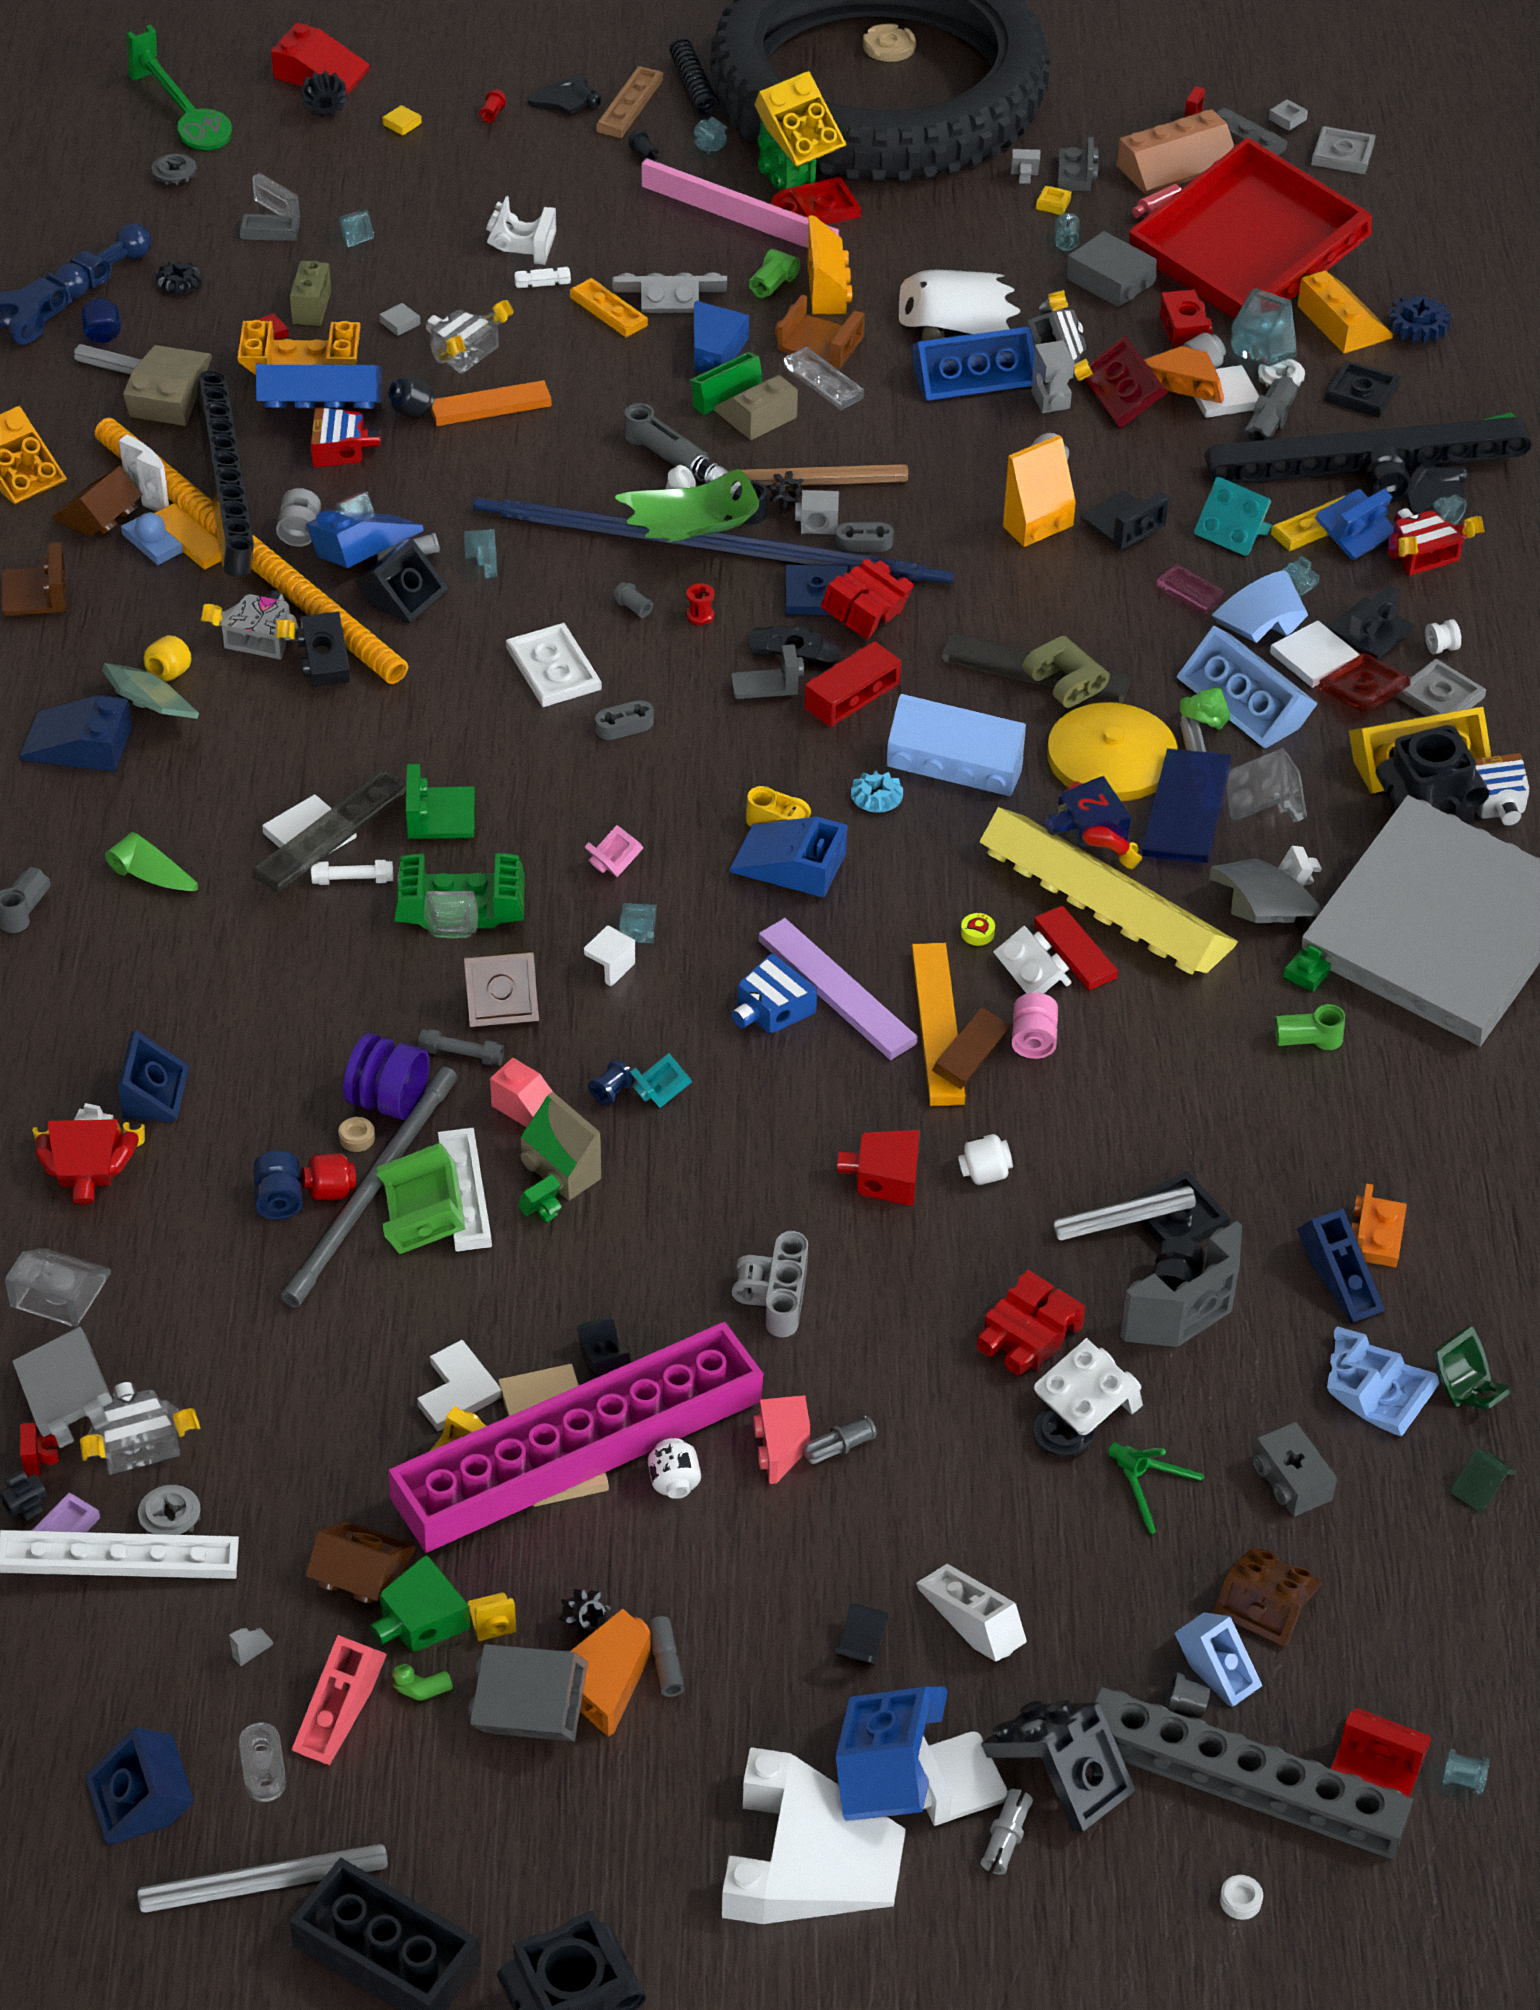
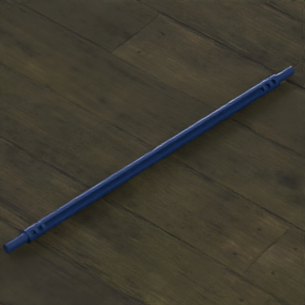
M475 497L473 502L474 510L502 514V517L806 565H847L848 571H851L856 566H860L861 562L865 559L873 563L881 560L889 566L891 571L889 575L895 579L905 577L909 581L915 582L928 580L952 584L954 579V572L926 568L924 564L721 532L667 542L670 539L645 537L649 533V529L643 526L628 524L626 521L629 518L508 499L501 502Z

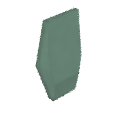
M104 663L102 672L115 688V692L132 700L133 705L141 708L147 707L161 714L198 718L199 712L171 686L153 673L134 667Z

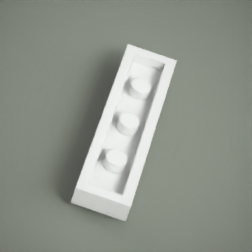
M474 1128L438 1132L439 1143L444 1146L456 1162L466 1226L465 1230L453 1234L455 1252L492 1247Z

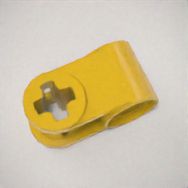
M765 786L754 787L748 792L745 819L750 827L753 824L808 818L811 815L809 805L800 798L785 795Z

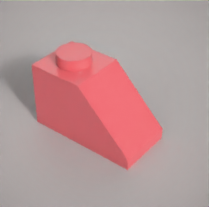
M515 1058L510 1059L490 1078L492 1107L525 1127L529 1125L546 1096L553 1092L540 1073Z

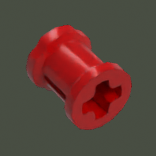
M699 583L687 589L686 597L690 602V607L687 609L686 617L690 623L702 626L714 620V610L711 608V602L714 600L715 592L711 586Z

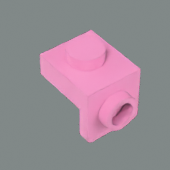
M616 825L597 848L589 842L584 848L592 856L588 861L601 873L608 870L618 877L639 854L643 846Z

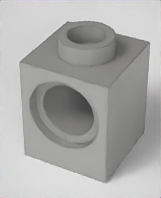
M802 490V503H796L795 521H801V534L836 535L839 491Z

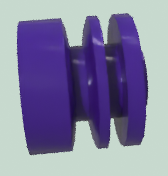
M366 1033L359 1039L348 1061L343 1084L345 1101L354 1106L361 1105L367 1110L374 1109L378 1105V1110L381 1114L399 1120H406L425 1090L430 1065L428 1052L425 1049L406 1043H401L395 1048V1043L392 1039H381L379 1035Z

